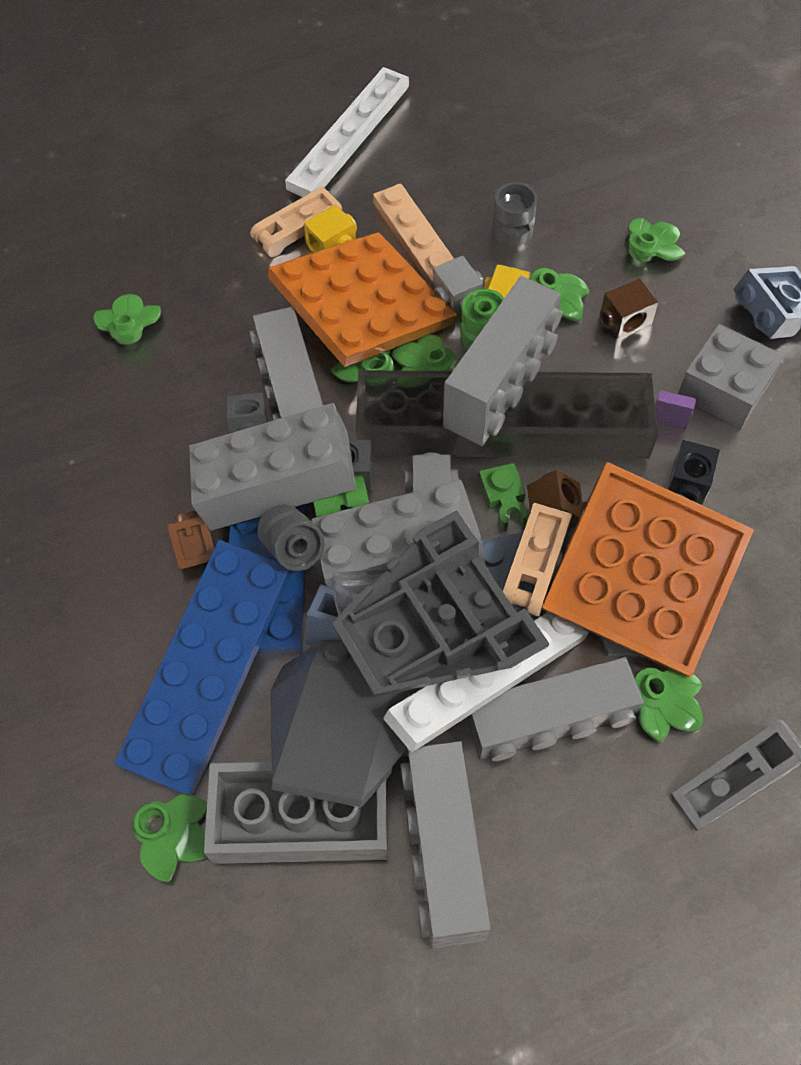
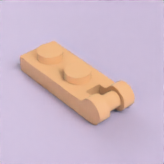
M322 186L256 223L252 227L250 235L256 243L263 244V250L271 258L277 257L282 253L284 247L305 236V221L335 204L342 210V205Z
M537 503L533 504L503 589V593L512 605L515 604L527 608V612L530 614L540 615L572 514ZM520 581L534 584L533 593L518 589Z

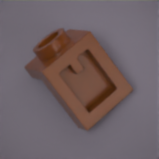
M197 511L174 516L176 523L169 524L167 527L179 570L208 563L215 548L210 530L200 516L198 517Z

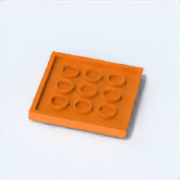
M379 232L269 267L268 279L344 367L452 326L457 317V314L449 305L445 306V302L441 297L434 294L431 286Z
M606 462L600 471L550 583L542 610L668 669H672L687 677H692L754 529Z

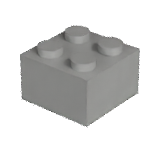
M718 324L686 371L678 394L695 398V407L741 430L772 382L784 355Z

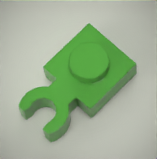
M515 463L479 471L478 479L489 509L500 507L498 517L500 527L503 530L508 529L509 520L507 516L510 514L517 515L521 524L526 525L528 511L520 503L525 501L526 493Z

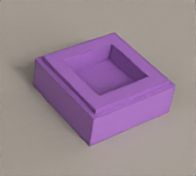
M660 390L650 421L686 429L693 413L696 399Z

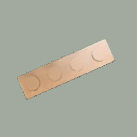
M401 183L374 193L373 204L426 282L433 289V268L453 260V256Z

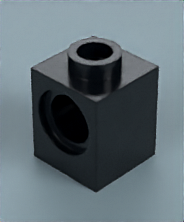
M682 440L674 461L667 489L703 505L712 486L720 449Z

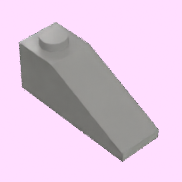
M778 719L675 790L672 794L696 829L700 830L801 765V742L785 721Z

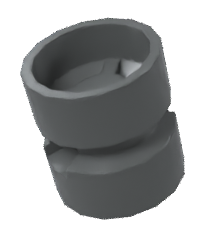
M510 182L502 185L496 191L492 233L499 243L506 246H520L527 243L533 236L538 196L530 185L522 182Z
M286 504L274 506L267 510L259 521L257 531L260 542L279 564L286 569L293 571L308 569L316 564L322 556L325 543L321 530L294 506Z

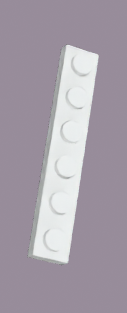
M383 67L285 180L286 190L304 197L322 186L325 188L409 88V77Z
M547 612L534 620L549 642V646L512 668L426 686L388 709L384 720L412 753L581 643L589 631Z

